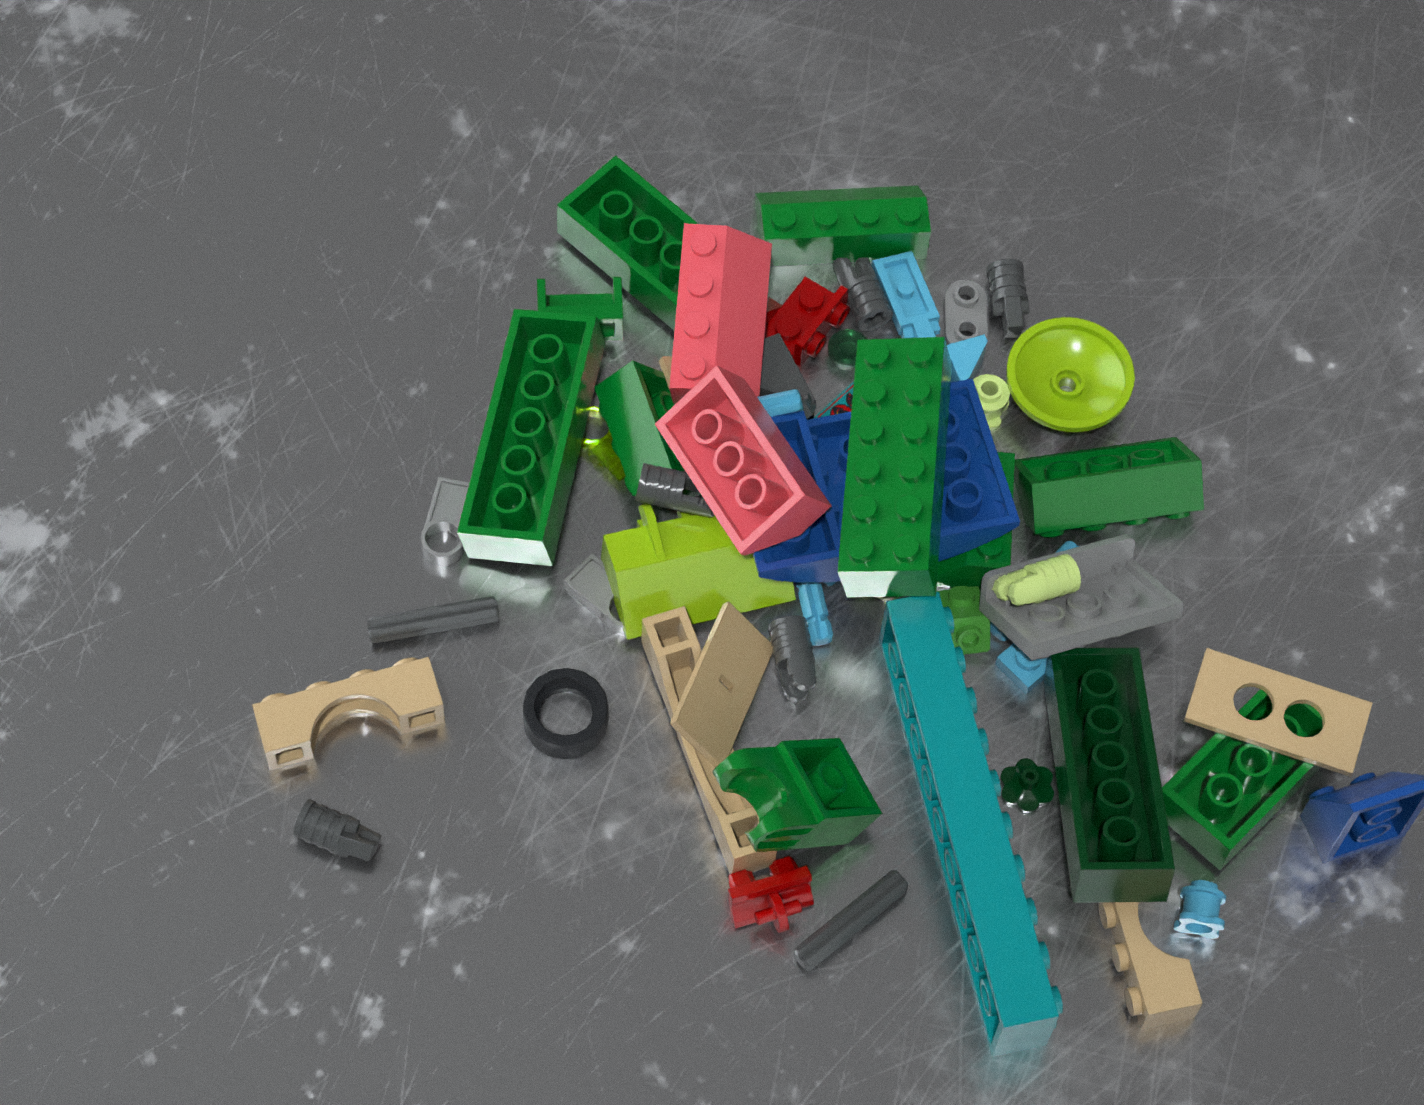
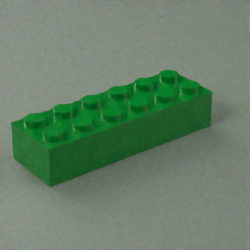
M514 309L457 530L468 558L553 566L595 390L594 387L605 348V340L596 315Z
M945 337L857 340L837 571L847 597L936 596L952 363Z

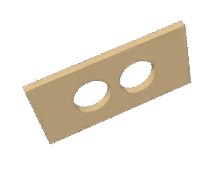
M1206 648L1184 722L1351 777L1373 703ZM1245 687H1256L1263 690L1271 699L1272 713L1262 720H1249L1243 717L1234 706L1235 693ZM1301 703L1315 708L1322 717L1323 728L1321 732L1313 737H1301L1292 733L1284 721V713L1288 707Z

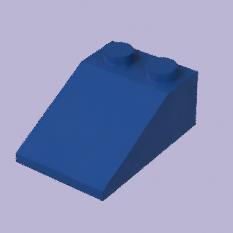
M1371 772L1355 778L1350 782L1349 786L1335 790L1334 786H1327L1312 793L1300 817L1322 864L1405 837L1424 807V775L1389 772L1376 777L1375 773Z

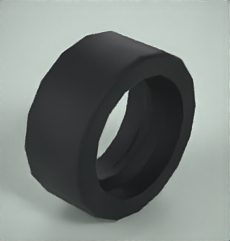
M571 668L548 671L536 678L526 691L523 702V721L527 737L535 748L551 757L570 759L587 754L597 747L606 733L609 721L606 692L595 678L584 671ZM564 692L579 694L588 700L593 713L591 723L587 728L576 734L561 735L552 733L544 728L540 722L539 711L545 699L554 694Z

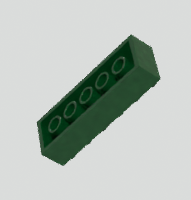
M1074 648L1050 655L1047 660L1043 682L1073 903L1167 902L1175 865L1139 648Z

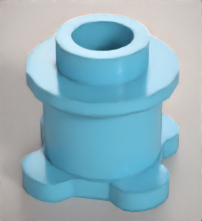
M1206 880L1192 881L1189 886L1180 889V897L1184 900L1183 909L1179 914V920L1174 921V930L1180 933L1200 935L1204 938H1218L1219 930H1224L1225 921L1219 918L1220 906L1226 902V895L1218 890V885Z

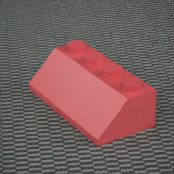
M684 223L669 386L673 404L682 399L716 365L744 378L756 397L760 396L772 243L729 226Z
M716 365L655 423V426L741 555L746 556L800 536L832 507L744 378Z

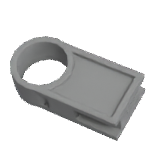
M438 476L424 529L421 532L422 552L424 557L434 565L449 566L455 564L462 558L465 552L457 530L469 482ZM439 532L452 533L459 539L458 545L453 550L445 553L432 550L427 545V542L431 536Z
M591 553L563 580L566 584L564 590L608 625L612 631L625 635L623 623L616 620L610 612L614 605V595L605 572L604 564Z

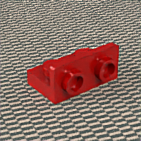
M805 276L766 325L765 338L779 333L798 368H801L809 356L813 358L818 356L826 343V335L831 328H839L847 318L850 307L847 305L849 289L841 285L833 293Z

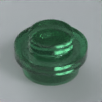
M840 330L828 342V356L838 368L847 371L855 370L857 340L867 338L856 330Z

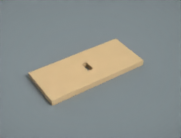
M730 602L722 605L670 721V725L714 767H717L729 756L773 653L771 642Z

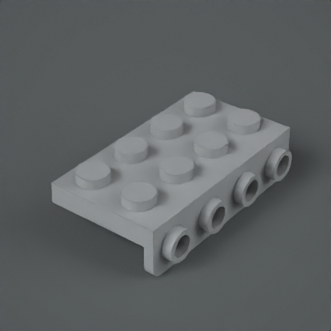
M1123 534L988 571L982 578L979 610L1033 661L1182 618L1184 602L1133 559L1135 540L1128 534ZM1062 554H1068L1075 560L1081 575V585L1077 592L1056 597L1052 600H1045L1039 604L1030 603L1016 606L1011 603V600L1003 601L998 599L994 591L991 590L999 576L1002 577L1003 574L1007 575L1010 572L1023 569L1028 564H1035L1038 561L1047 560Z

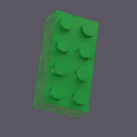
M615 155L557 204V233L612 279L613 277H621L622 287L671 329L675 330L684 223H698Z
M1260 689L1238 713L1249 720L1265 719L1272 713L1271 699ZM1299 703L1291 705L1285 710L1284 721L1292 733L1301 737H1313L1321 732L1323 728L1322 717L1312 706ZM1216 733L1162 787L1168 825L1216 868L1221 870L1321 767Z

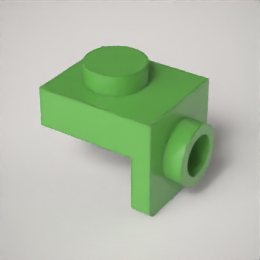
M956 586L950 590L936 591L940 594L943 607L949 606L953 615L954 633H951L954 647L960 646L964 655L989 651L990 620L979 610L981 595L979 586Z

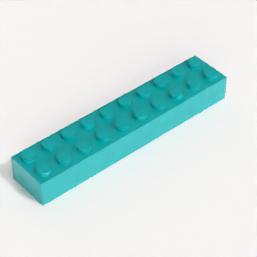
M936 592V596H912L886 601L879 643L991 1055L996 1057L1047 1046L1053 1030L1056 1029L1059 1014L1063 1013L1062 998L1056 985L1051 986L1046 970L1050 969V957L1046 943L1044 941L1038 942L1034 925L1038 924L1036 906L1032 897L1026 898L1021 883L1025 881L1024 864L1020 854L1013 855L1009 839L1013 838L1012 822L1007 811L1001 812L997 797L1001 796L1000 780L995 769L989 770L985 756L989 754L988 738L985 729L977 728L974 714L977 713V700L973 688H966L962 675V673L966 672L965 657L960 646L954 647L951 633H954V619L949 606L943 607L939 592Z

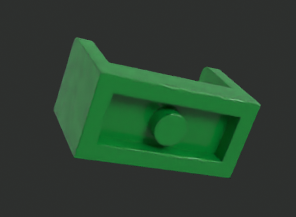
M613 277V293L546 295L545 279H537L538 311L596 315L605 341H623L621 277Z

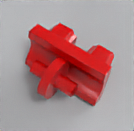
M787 856L774 860L769 865L770 877L755 880L752 871L746 869L731 873L728 876L730 887L728 889L731 920L735 929L753 923L762 925L773 921L778 933L788 931L789 923L787 917L801 913L802 908L814 905L811 891L812 875L808 866L798 867L792 857Z

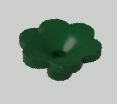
M1020 759L1015 766L1006 767L1001 772L1000 781L1004 786L1001 791V797L1006 804L1017 805L1024 813H1033L1038 809L1039 805H1047L1053 800L1054 790L1051 786L1053 774L1047 767L1037 766L1031 759Z

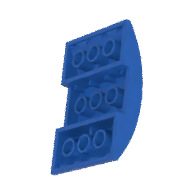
M973 378L951 382L939 561L977 548L1020 526V519ZM804 411L771 417L832 507L800 536L752 553L758 576L760 578L788 582H840L837 571L851 412L809 420L806 419Z

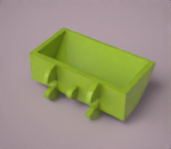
M643 504L638 507L641 519L637 520L636 528L603 535L601 561L605 567L611 591L614 595L613 601L620 622L623 623V631L627 640L641 637L643 618L683 606L686 608L691 624H697L716 619L722 605L726 602H730L740 613L796 600L793 582L771 580L758 576L753 554L744 556L739 553L715 515L708 518L677 511L678 518L657 523L651 505Z

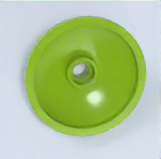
M1073 317L1048 319L1027 329L1012 346L1006 366L1007 385L1019 408L1041 425L1065 432L1090 431L1114 420L1128 404L1135 381L1133 362L1123 343L1106 328L1091 321ZM1067 386L1072 389V392L1063 391L1060 387Z

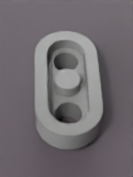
M955 281L949 285L945 292L943 320L944 337L947 345L984 334L986 338L988 336L987 296L982 286L974 281ZM960 296H969L972 299L964 300ZM961 331H970L973 335L965 336L961 334Z

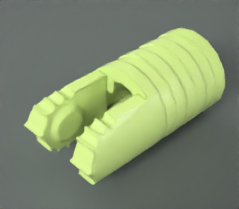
M1062 554L1047 560L1038 561L1035 564H1028L1023 569L1010 572L1007 575L1003 574L1002 577L999 576L991 590L994 591L998 599L1003 601L1011 600V603L1016 606L1030 603L1039 604L1045 600H1052L1056 597L1077 592L1081 585V575L1075 560L1068 554Z

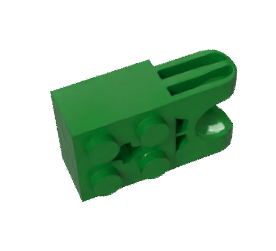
M840 738L781 741L775 747L739 749L730 754L712 771L724 792L742 796L755 809L759 817V824L755 828L746 831L745 834L756 852L849 844L882 815L879 806Z

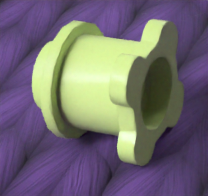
M991 374L979 375L973 381L990 431L997 430L1001 426L1002 420L1000 416L1002 412L1009 407L1010 391L1006 382L1000 377Z

